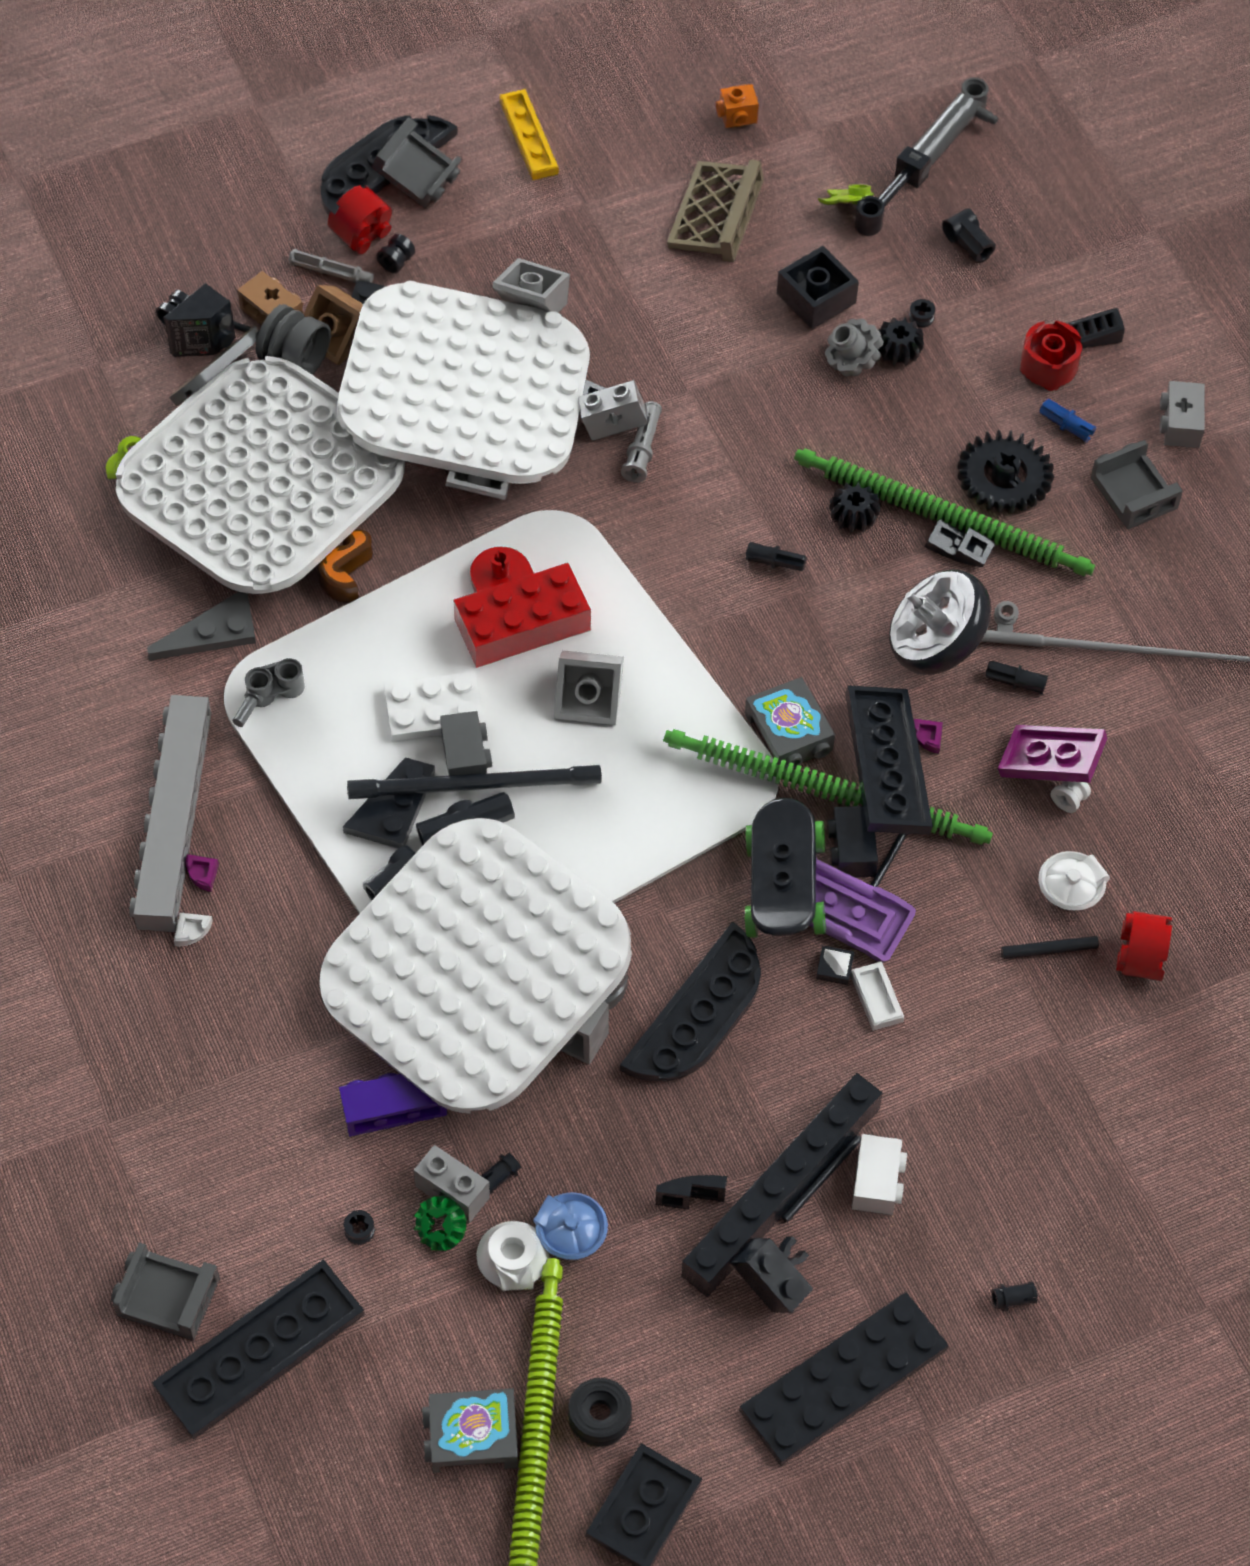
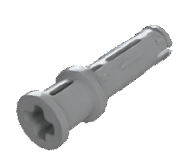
M654 401L644 403L648 424L637 428L635 440L627 448L626 454L628 459L622 466L621 475L630 482L640 483L646 480L647 477L646 466L653 456L651 444L662 411L661 405Z

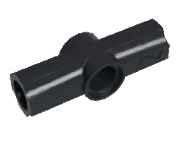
M502 792L474 803L470 800L458 801L451 805L446 813L416 823V831L423 846L433 835L451 824L476 818L492 819L504 823L515 819V812L508 794Z

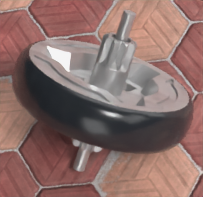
M962 570L940 571L920 581L906 593L898 605L890 624L889 642L892 653L897 661L909 671L921 675L940 674L962 663L977 648L988 629L991 618V599L987 589L975 576ZM927 627V633L923 634L924 629Z

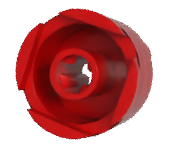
M359 185L347 191L336 204L339 206L336 214L331 211L327 221L329 229L352 250L361 255L370 248L373 240L377 237L382 239L389 234L392 226L389 224L392 217V209L368 186L362 188Z
M1045 321L1033 325L1025 336L1020 365L1021 373L1031 382L1043 386L1048 391H1056L1060 386L1071 382L1077 374L1082 353L1079 332L1071 325L1062 321H1055L1054 324H1045Z
M1132 911V914L1126 913L1120 935V940H1126V944H1122L1120 952H1118L1116 971H1121L1122 975L1162 982L1165 970H1162V965L1168 959L1172 925H1170L1172 917Z

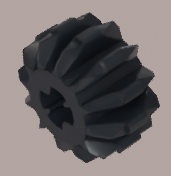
M894 317L890 323L883 321L881 328L878 329L883 339V345L878 349L880 354H882L883 362L892 360L894 366L897 362H902L906 366L909 360H917L924 348L923 329L917 328L916 321L908 323L906 317L902 321H898Z
M859 482L855 487H851L846 483L843 489L837 488L834 492V497L830 500L831 518L833 522H838L839 530L848 527L850 533L856 528L864 532L866 526L873 527L876 523V518L880 515L878 494L872 493L870 486L864 489L861 488Z

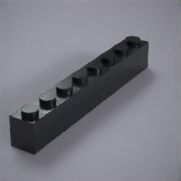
M856 1073L682 1261L681 1277L708 1298L733 1271L734 1267L730 1264L733 1257L751 1238H763L852 1138L880 1110L883 1092Z

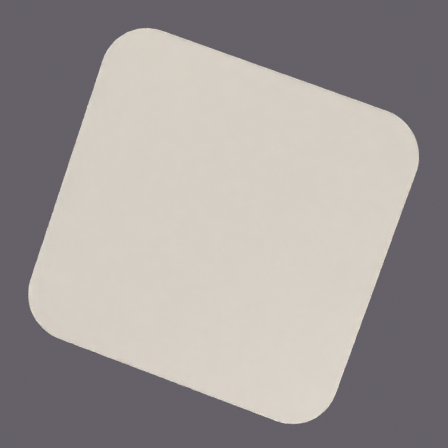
M543 510L520 516L254 651L233 669L224 690V705L231 725L359 914L372 901L363 889V882L385 867L392 854L398 848L343 833L345 823L368 799L348 800L347 780H385L405 757L435 765L434 777L448 776L442 735L392 742L384 683L476 671L488 741H483L484 749H490L492 767L487 768V773L563 769L586 765L601 766V784H561L427 793L406 843L416 853L422 847L416 831V823L446 813L447 809L458 801L470 800L474 803L505 792L512 802L515 819L504 823L517 830L615 903L745 831L746 825H752L757 812L766 803L776 799L778 784H775L776 777L774 776L772 782L767 781V774L764 780L759 779L761 772H758L757 776L753 777L751 776L752 769H750L748 775L744 774L745 767H742L741 772H737L736 764L733 770L728 769L729 762L726 763L725 767H721L722 760L720 759L718 764L715 765L713 764L714 757H711L710 762L705 761L706 755L703 756L702 760L697 759L698 752L682 747L681 750L668 747L669 743L663 742L666 730L673 731V729L686 732L685 736L701 741L704 735L709 736L708 743L711 742L712 738L717 739V746L720 740L725 741L723 748H726L727 743L732 744L731 750H734L735 745L740 746L739 753L742 752L743 747L747 748L746 755H749L750 751L753 750L755 751V758H757L759 752L763 753L762 760H765L766 755L771 756L770 762H773V757L602 534L590 522L564 511ZM502 546L521 552L529 561L534 573L569 563L591 609V630L476 668L454 617V599L475 593L470 577V569L474 559L486 549ZM562 650L624 657L616 725L554 719L558 663ZM286 658L299 661L302 665L305 684L304 691L300 696L286 698L282 695H276L270 705L255 707L243 727H238L233 723V718L246 699L244 696L246 693L245 676L249 670Z

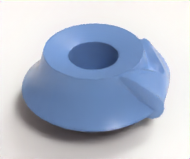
M569 1192L555 1197L547 1195L533 1219L536 1225V1234L541 1245L552 1255L568 1260L581 1259L594 1253L603 1244L608 1231V1221L603 1208L593 1198L581 1193Z

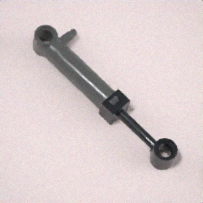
M969 78L965 80L962 84L961 92L912 147L907 146L897 157L895 177L897 178L879 198L874 196L864 197L858 202L855 228L860 234L875 236L882 231L885 207L906 183L916 188H919L929 177L930 168L974 117L987 123L990 122L993 125L998 122V116L986 110L989 86L983 79Z

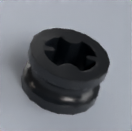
M926 299L915 300L910 306L909 321H916L919 328L929 327L933 324L935 318V305ZM923 311L926 313L925 315H919V312Z
M363 1210L352 1211L344 1219L345 1237L349 1242L362 1245L371 1241L375 1233L373 1218L368 1212ZM359 1221L364 1222L366 1231L363 1232L361 1229V1233H354L352 1224L355 1223L358 1226Z

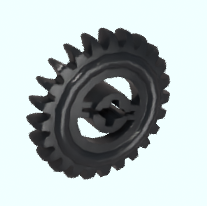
M998 430L996 438L993 440L987 431L984 443L979 436H976L974 445L970 442L967 443L966 451L961 452L960 460L957 463V469L959 470L957 478L962 481L961 488L968 490L967 496L969 498L977 497L976 504L982 505L986 503V509L988 510L997 507V511L1001 513L1004 508H1007L1010 513H1014L1015 508H1018L1020 511H1026L1027 505L1030 507L1037 506V500H1044L1046 493L1051 491V483L1054 481V473H1052L1054 464L1049 463L1050 454L1042 456L1044 451L1043 445L1033 450L1034 438L1026 445L1023 444L1024 433L1015 441L1013 440L1012 430L1009 431L1006 439L1002 438L1001 431ZM986 465L992 469L991 480L995 485L990 483L984 475ZM1020 465L1026 472V480L1024 482L1018 478Z

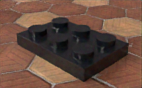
M641 1443L586 1531V1537L634 1566H652L701 1486L703 1478Z

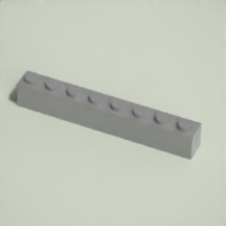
M171 695L169 707H164L163 725H166L165 733L159 734L158 751L161 752L160 760H155L153 769L156 785L155 787H150L149 805L152 806L151 814L145 815L144 832L147 833L146 842L140 843L139 859L142 861L141 870H136L134 886L138 890L136 898H131L129 907L130 917H134L137 930L176 932L186 873V856L189 854L211 720V708L208 697Z

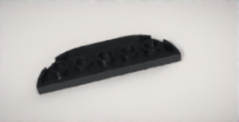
M411 115L397 117L385 122L329 163L321 178V200L328 216L331 211L336 214L339 209L336 203L353 187L360 185L362 188H365V186H368L376 194L391 183L371 167L377 154L408 117L411 118ZM428 115L427 119L412 118L417 123L414 132L437 149L458 135V127L440 117Z
M734 922L728 926L621 1062L620 1071L642 1080L670 1081L685 1077L707 1063L750 1008L759 989L761 968L757 949L751 938L746 936V932Z

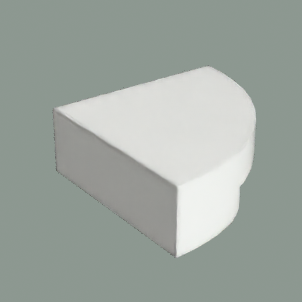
M180 913L174 945L187 946L202 939L212 926V916Z

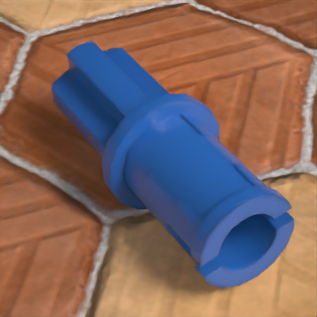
M1047 399L1041 405L1040 414L1060 425L1062 431L1066 429L1086 443L1091 439L1089 435L1093 436L1096 426L1075 415L1076 411H1069L1051 399Z

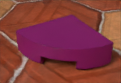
M913 718L918 744L927 751L939 754L943 722Z
M187 854L186 867L190 879L199 888L211 892L219 867L218 859Z

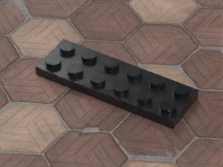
M848 685L845 696L867 832L930 835L933 825L908 689Z
M323 1259L152 1382V1385L191 1438L195 1440L365 1316V1311Z
M905 1292L740 1405L739 1411L780 1466H783L946 1352L949 1344L909 1294Z

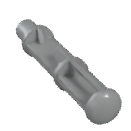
M293 249L289 254V264L292 266L297 265L318 271L320 274H329L353 281L355 284L357 280L369 283L373 281L374 274L365 272L358 266L353 267L329 260L326 257L321 258L300 252L298 249Z

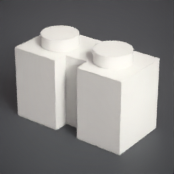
M862 1134L852 1203L853 1210L892 1215L895 1203L901 1204L904 1184L897 1183L898 1173H905L907 1153L901 1152V1139Z

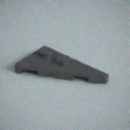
M238 591L147 647L149 660L256 643L248 593Z

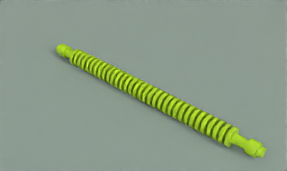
M548 1258L546 1264L543 1265L541 1280L544 1282L543 1294L538 1295L535 1299L533 1339L531 1340V1356L529 1358L530 1365L526 1387V1408L524 1409V1425L522 1427L523 1434L521 1436L522 1443L520 1446L521 1452L515 1498L516 1505L514 1507L515 1515L513 1516L514 1524L512 1525L513 1533L511 1534L512 1542L510 1544L512 1551L509 1554L511 1560L508 1566L538 1565L536 1562L538 1561L539 1534L541 1533L540 1525L542 1524L541 1516L543 1514L541 1507H543L544 1503L542 1498H544L545 1493L543 1489L545 1488L544 1480L546 1479V1462L548 1461L547 1453L549 1452L552 1401L554 1400L557 1349L559 1348L558 1341L560 1339L559 1332L563 1299L557 1296L558 1283L562 1281L563 1267L560 1265V1260L556 1258Z

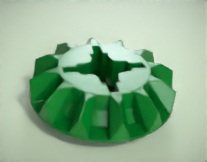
M434 1196L422 1202L417 1213L414 1215L416 1218L414 1231L421 1238L420 1243L426 1244L431 1250L446 1251L457 1246L466 1232V1217L460 1205L446 1196ZM447 1215L442 1224L445 1230L440 1229L432 1232L435 1225L433 1217L437 1219Z

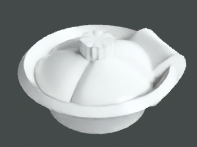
M1065 851L1054 854L1043 863L1039 871L1038 880L1042 893L1054 905L1067 910H1084L1095 905L1103 897L1106 883L1109 881L1110 876L1094 855L1087 856L1080 852Z
M508 1221L495 1225L484 1234L477 1248V1263L480 1271L491 1283L499 1286L501 1291L533 1289L534 1282L541 1277L543 1265L546 1264L549 1258V1252L542 1246L536 1234V1228L519 1221Z

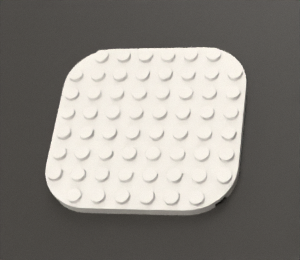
M415 281L393 284L373 293L362 306L337 403L338 420L342 429H347L357 445L381 456L509 483L538 482L545 475L559 472L570 457L580 411L578 397L583 395L590 358L588 343L574 324L555 311L547 312L527 305L417 283Z
M265 356V360L249 361V358H245L229 364L201 389L194 392L126 453L116 472V493L122 509L134 522L215 580L239 592L262 594L292 586L334 550L396 491L404 475L405 461L381 456L357 445L353 441V436L346 428L342 429L337 416L339 393L300 366L278 357Z
M468 819L451 824L433 835L335 940L322 964L320 991L326 1008L344 1029L437 1104L460 1113H471V1111L487 1108L491 1111L506 1105L519 1096L619 985L626 974L631 960V933L623 914L609 898L517 830L503 822L492 819Z

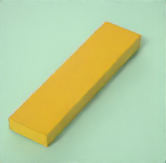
M526 89L499 95V102L532 181L559 174V167Z

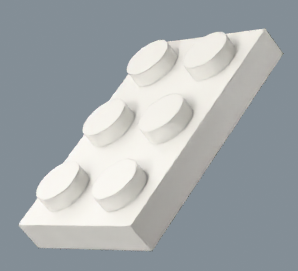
M476 671L384 683L392 742L440 736V716L478 711L479 723L485 722Z

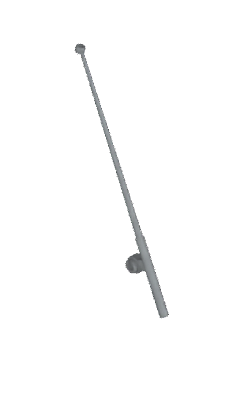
M1002 601L996 606L993 617L997 624V631L987 630L981 641L1036 647L1055 646L1250 662V657L1016 633L1013 632V625L1017 621L1019 611L1017 606L1010 601ZM1002 612H1007L1010 614V616L1006 617L1002 614Z

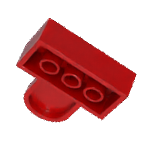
M493 547L481 552L472 562L470 569L471 585L475 593L454 599L455 622L476 668L591 630V609L569 563L534 573L527 558L521 552L510 547Z

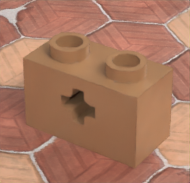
M261 271L237 290L240 309L261 326L271 311L280 304H287L294 310H299L303 313L301 298L296 293H290L282 286L278 279L275 277L271 278L264 271Z

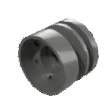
M280 304L271 311L260 329L256 343V355L260 360H265V356L288 360L313 375L327 354L331 340V329L324 322L313 317H305L301 311L294 310L287 304Z

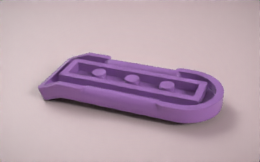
M816 858V902H824L826 917L825 934L865 953L877 962L882 961L884 963L889 960L914 918L915 908L898 896L880 887H873ZM812 922L809 926L814 928V923Z

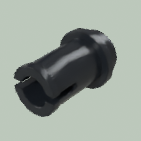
M509 1152L505 1156L503 1154L498 1156L499 1161L481 1175L489 1181L490 1194L511 1176H518L517 1171L521 1169V1165Z
M1033 1281L1007 1287L1003 1284H998L997 1288L991 1290L994 1308L1001 1309L1003 1312L1008 1311L1009 1307L1031 1303L1036 1304L1038 1301L1035 1298L1038 1297Z

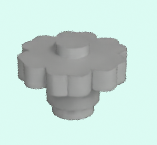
M850 319L847 324L838 325L828 337V343L831 346L826 349L825 356L829 365L834 370H839L844 376H858L863 368L871 369L880 358L881 354L878 349L883 345V339L881 338L880 331L874 325H869L865 319Z

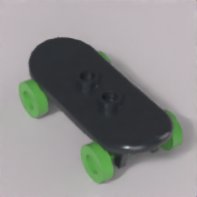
M790 798L772 800L757 812L752 825H746V849L748 857H751V905L745 906L746 936L757 938L758 929L771 936L783 937L794 935L801 931H806V928L812 922L814 923L815 935L825 934L826 917L824 902H816V853H825L824 822L815 821L810 810L797 800Z

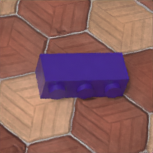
M387 1073L378 1079L365 1082L363 1080H354L347 1083L346 1086L339 1087L349 1137L447 1116L446 1108L433 1101L401 1074Z

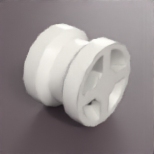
M1062 781L1061 785L1055 786L1051 791V798L1059 808L1073 813L1079 808L1080 801L1088 798L1091 794V789L1088 783Z

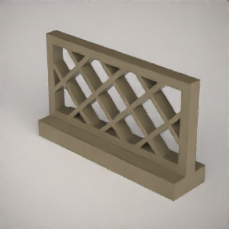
M750 160L748 166L698 161L668 238V248L722 254L723 261L734 262L764 181L761 161ZM703 171L716 174L705 181L701 177ZM732 175H742L741 179L733 183L727 180ZM722 181L725 187L713 192L710 187ZM705 190L708 196L696 201L693 196ZM731 193L734 199L723 204L719 198ZM714 201L718 207L706 213L702 207ZM696 210L701 215L691 221L686 219V215ZM724 213L727 217L726 220L718 224L712 221V218ZM707 222L710 228L700 233L694 229ZM690 231L693 235L686 240L677 239L679 235ZM714 234L719 237L717 244L704 241V239Z

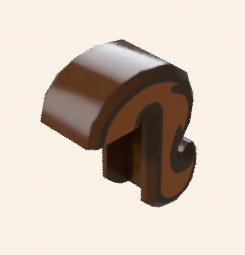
M355 529L343 540V545H338L318 563L320 584L326 594L334 600L351 603L359 599L358 586L349 574L373 559L371 535L365 530Z

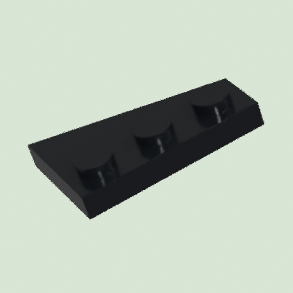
M405 757L385 780L434 777L435 765ZM427 793L368 798L345 823L343 833L399 849L406 845Z

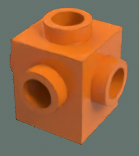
M753 84L720 89V101H716V112L718 118L722 117L725 128L758 123L759 103Z

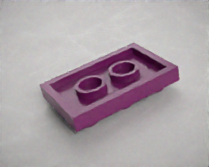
M1016 725L998 766L1000 777L1090 783L1108 739L1105 729Z

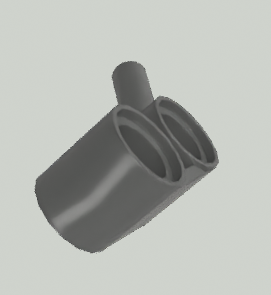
M286 658L249 670L245 676L246 693L244 696L246 699L233 718V723L238 727H243L255 707L270 705L276 695H282L286 698L300 696L305 688L303 669L300 662L296 659Z

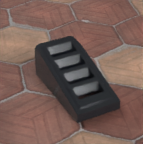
M1118 308L1105 310L1067 323L1079 332L1082 348L1122 343L1125 326ZM1084 330H1088L1089 335H1086Z

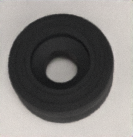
M592 1378L583 1382L572 1393L569 1401L568 1418L570 1427L580 1440L592 1446H608L619 1441L628 1431L632 1419V1403L627 1391L619 1383L608 1378ZM596 1404H604L610 1409V1415L604 1420H596L590 1414L591 1408Z

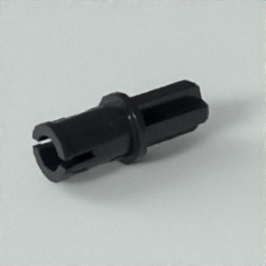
M750 541L746 550V561L770 565L771 569H776L777 566L804 571L807 563L805 555L781 550L779 545L771 547Z
M996 661L988 663L985 676L989 679L1013 685L1012 689H1016L1017 686L1042 695L1048 679V675L1024 670L1022 665H1019L1017 668Z

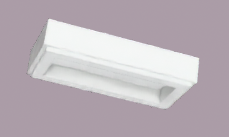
M882 961L851 970L850 976L872 1031L902 1023L904 1015Z

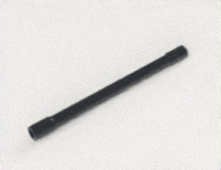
M586 765L563 769L388 780H347L348 800L403 794L561 784H601L602 773L600 765Z

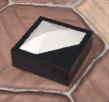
M822 946L816 979L848 985L854 952Z

